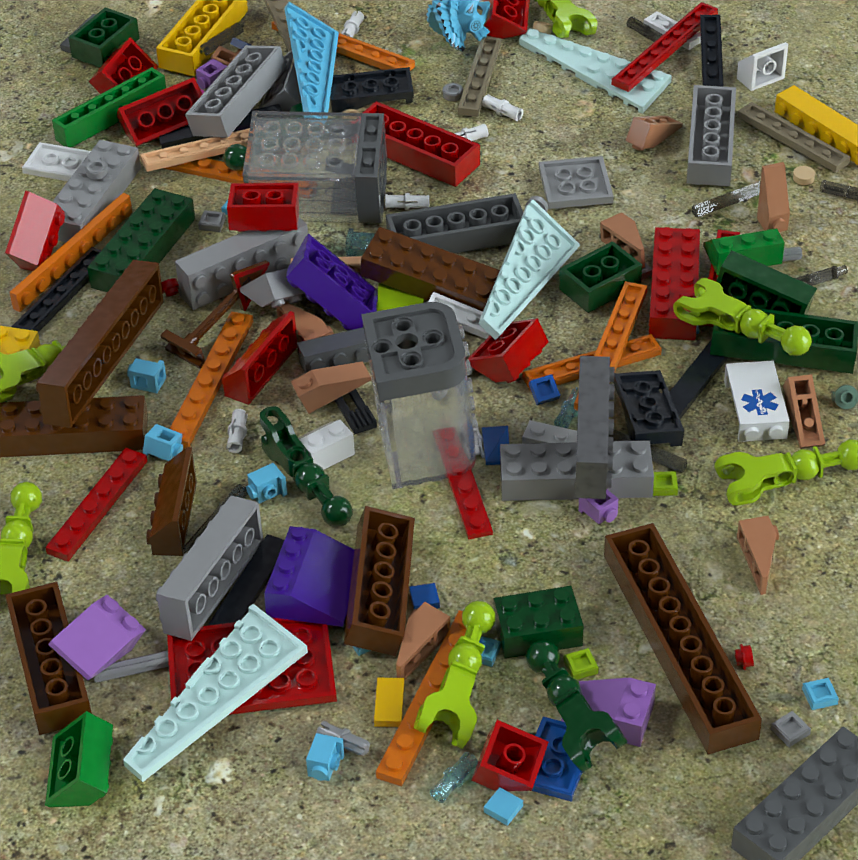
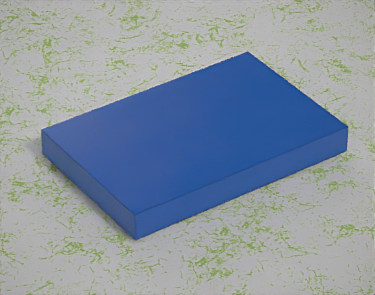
M543 716L535 736L549 743L531 791L572 802L582 773L562 746V739L567 726L565 722Z

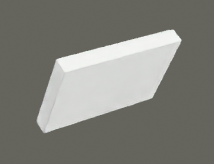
M39 142L23 165V174L68 181L91 151Z

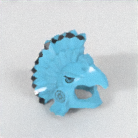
M432 0V5H428L429 8H427V22L430 23L429 26L433 31L446 38V42L450 46L463 52L465 50L464 41L466 33H472L478 41L486 38L487 34L490 33L484 26L490 9V2H479L480 0ZM477 9L482 10L481 15L478 13Z

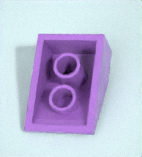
M105 595L91 604L53 638L48 645L89 681L132 651L146 629L137 619L119 606L117 601Z
M633 678L578 681L582 695L592 710L607 712L623 732L627 744L640 747L654 707L656 684Z

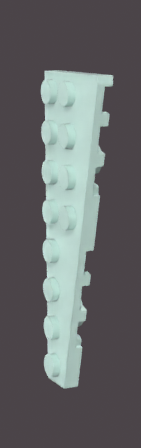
M529 28L519 38V45L535 54H543L546 56L547 61L559 63L561 69L573 71L577 78L595 88L605 89L608 91L609 96L621 98L623 104L627 106L631 104L637 107L638 112L642 114L671 83L672 75L653 70L632 90L627 92L611 85L613 77L631 63L630 61L558 38L554 35L539 32L536 29Z
M534 200L524 210L478 323L495 340L580 246Z
M252 604L249 606V612L244 618L235 623V629L230 635L220 641L216 652L210 658L207 657L185 684L186 688L178 698H173L170 702L171 706L164 715H159L154 721L155 726L145 737L142 736L123 759L124 766L144 782L308 653L307 645L256 605Z

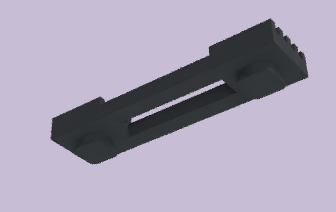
M356 389L349 392L350 397L358 408L355 409V412L349 409L342 396L334 400L354 435L377 428V420L369 407L365 405Z

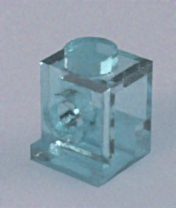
M349 228L345 242L346 257L363 256L375 233L354 232L353 228Z

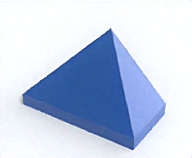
M508 426L482 427L486 465H500V444H509Z

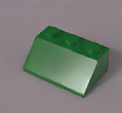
M778 229L745 233L703 242V247L717 275L731 250L766 266L778 265L783 262L785 242Z
M86 711L53 736L45 806H90L107 794L109 789L108 776L111 766V746L113 744V724Z

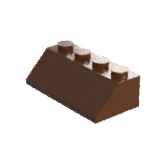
M186 447L165 463L163 474H159L158 488L160 490L155 492L154 496L156 509L151 511L150 516L152 528L147 530L146 535L147 545H151L152 555L183 556L197 485L192 447Z

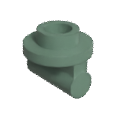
M842 385L836 391L831 392V399L840 408L851 409L858 403V391L851 385Z

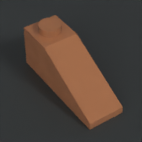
M667 115L634 117L625 141L633 144L632 147L640 151L654 148L682 128L683 123Z
M780 162L762 166L757 220L764 231L769 229H778L779 232L787 231L790 210L785 164Z
M622 212L601 221V241L605 244L614 241L642 264V268H644V247L635 221Z
M285 302L284 305L276 307L277 318L289 311L295 313L297 343L334 334L332 328L326 326L321 318Z
M362 361L314 369L292 380L291 383L298 398L310 414L371 381L372 378Z
M812 374L788 377L783 384L786 408L800 448L824 446L825 439Z
M769 516L739 520L738 542L760 595L766 594L775 542L779 539L777 526L772 525Z
M426 602L410 613L396 663L397 678H404L405 680L443 642L450 629L449 615Z

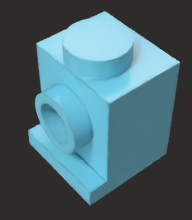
M136 358L127 370L131 388L158 393L166 380L164 361L159 360L156 363Z
M156 424L145 435L143 454L147 456L151 454L162 460H171L183 451V444H181L182 433Z
M274 463L247 474L248 486H246L248 495L252 500L256 499L259 504L279 494L283 497L287 495L286 477Z
M316 733L306 758L308 777H313L320 781L330 780L333 770H338L340 759L343 760L344 758L343 738Z

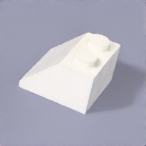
M782 43L739 61L737 79L750 91L784 79L788 43Z
M341 420L329 422L298 437L307 449L308 456H312L313 463L318 464L323 469L355 454L353 433Z

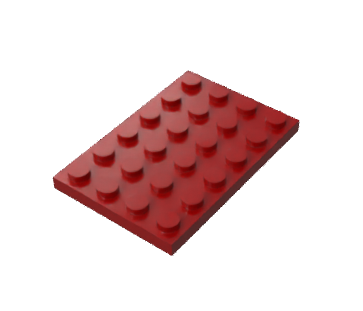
M272 618L305 643L308 653L229 715L337 702L328 625ZM236 622L202 626L192 641L167 634L171 701L174 697L178 698L186 688L185 684L201 664L207 657L210 658L216 652L220 641L223 638H227L235 629L234 625Z

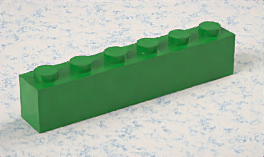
M151 67L52 119L55 140L64 147L71 148L119 122L117 118L118 108L166 89L165 76Z

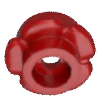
M177 278L161 282L162 292L166 294V297L179 293Z
M740 644L739 649L735 650L737 666L742 665L743 670H746V667L754 666L751 645L743 646V644Z

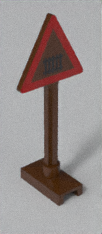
M265 260L232 272L230 277L234 291L192 333H188L184 339L166 329L160 335L161 339L169 342L165 346V350L201 369L205 359L201 348L196 346L199 340L237 300L240 309L243 311L247 310L251 299L242 294L239 288L264 275L270 262Z

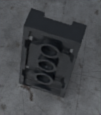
M410 67L333 75L330 95L332 114L342 113L348 109L357 110L376 101L405 99L406 104H411L414 93Z
M661 370L614 373L613 383L624 410L631 441H650V444L669 443L670 447L682 446L684 428Z

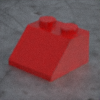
M497 719L487 736L471 781L494 791H497L499 787L506 791H531L549 742Z

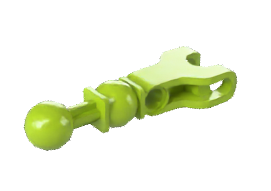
M534 0L553 21L552 32L558 38H568L570 30L579 31L584 35H594L596 33L597 19L589 10L575 6L570 0Z
M701 278L695 283L694 292L696 298L682 296L673 305L675 315L680 320L689 324H713L736 333L742 331L748 338L758 339L759 343H763L768 337L781 341L783 350L789 355L800 356L806 353L812 343L809 331L803 326L794 325L787 329L774 325L773 314L768 316L760 309H751L750 305H746L744 302L726 295L720 283L707 278Z
M54 340L52 344H43L37 349H26L9 355L0 353V403L12 399L17 386L42 377L65 346H62L58 340Z
M848 439L840 444L837 451L820 454L817 446H813L812 451L800 449L794 452L792 456L790 452L755 457L744 452H735L719 457L715 462L714 468L721 479L737 480L728 486L726 493L728 501L735 506L750 504L757 501L764 491L796 483V478L807 481L816 475L819 478H823V471L826 467L841 465L847 470H858V440Z
M27 481L17 484L11 491L10 502L15 508L14 516H6V525L1 530L0 595L31 588L28 576L25 573L28 555L27 548L33 541L34 531L29 516L30 512L38 509L42 503V492L34 483Z
M479 600L469 603L464 608L462 623L466 628L465 636H461L458 639L454 648L449 653V667L445 672L439 692H434L426 697L423 705L418 710L414 723V729L423 733L426 732L427 727L434 721L446 723L452 730V745L461 749L470 740L477 722L476 712L471 706L469 699L476 674L482 665L481 654L485 649V646L479 643L481 635L491 630L495 624V612L492 606Z

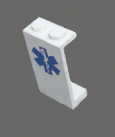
M774 361L726 364L724 383L726 388H731L738 417V442L787 439L789 418Z

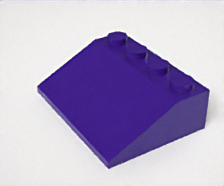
M308 233L287 269L286 278L289 284L305 292L306 297L311 302L320 304L327 315L332 318L336 317L341 321L342 326L347 331L362 328L361 314L376 312L378 290Z
M290 526L264 592L266 614L272 618L344 627L347 618L355 549L316 529Z

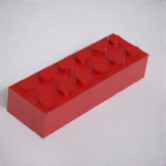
M377 101L363 112L384 113L387 158L454 187L459 185L480 166V144ZM362 114L351 122V126L361 124ZM359 137L352 138V143L358 145Z
M655 227L649 335L652 334L656 339L694 341L696 339L697 325L680 320L674 313L673 305L682 296L696 298L694 285L699 279L700 229Z

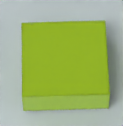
M676 471L653 472V496L678 495Z
M589 648L563 656V661L569 674L576 680L596 675L599 672V667Z

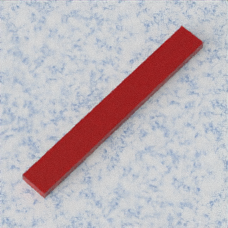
M703 2L698 4L613 77L611 85L627 92L632 90L700 30V15H718V8Z

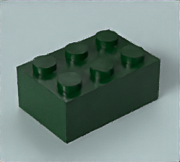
M105 7L68 37L72 58L100 68L114 51L130 37L134 42L140 39L137 18Z
M612 241L561 267L559 271V290L587 313H590L618 298L625 281L641 284L642 264Z
M572 586L493 598L495 626L501 641L504 659L525 656L532 643L539 640L552 642L557 646L558 650L583 646L584 625Z

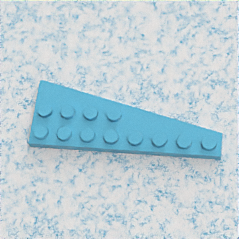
M288 2L284 10L304 117L310 123L323 128L327 123L339 32L293 3Z

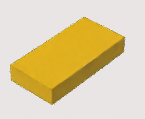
M377 677L374 727H399L403 715L404 678Z

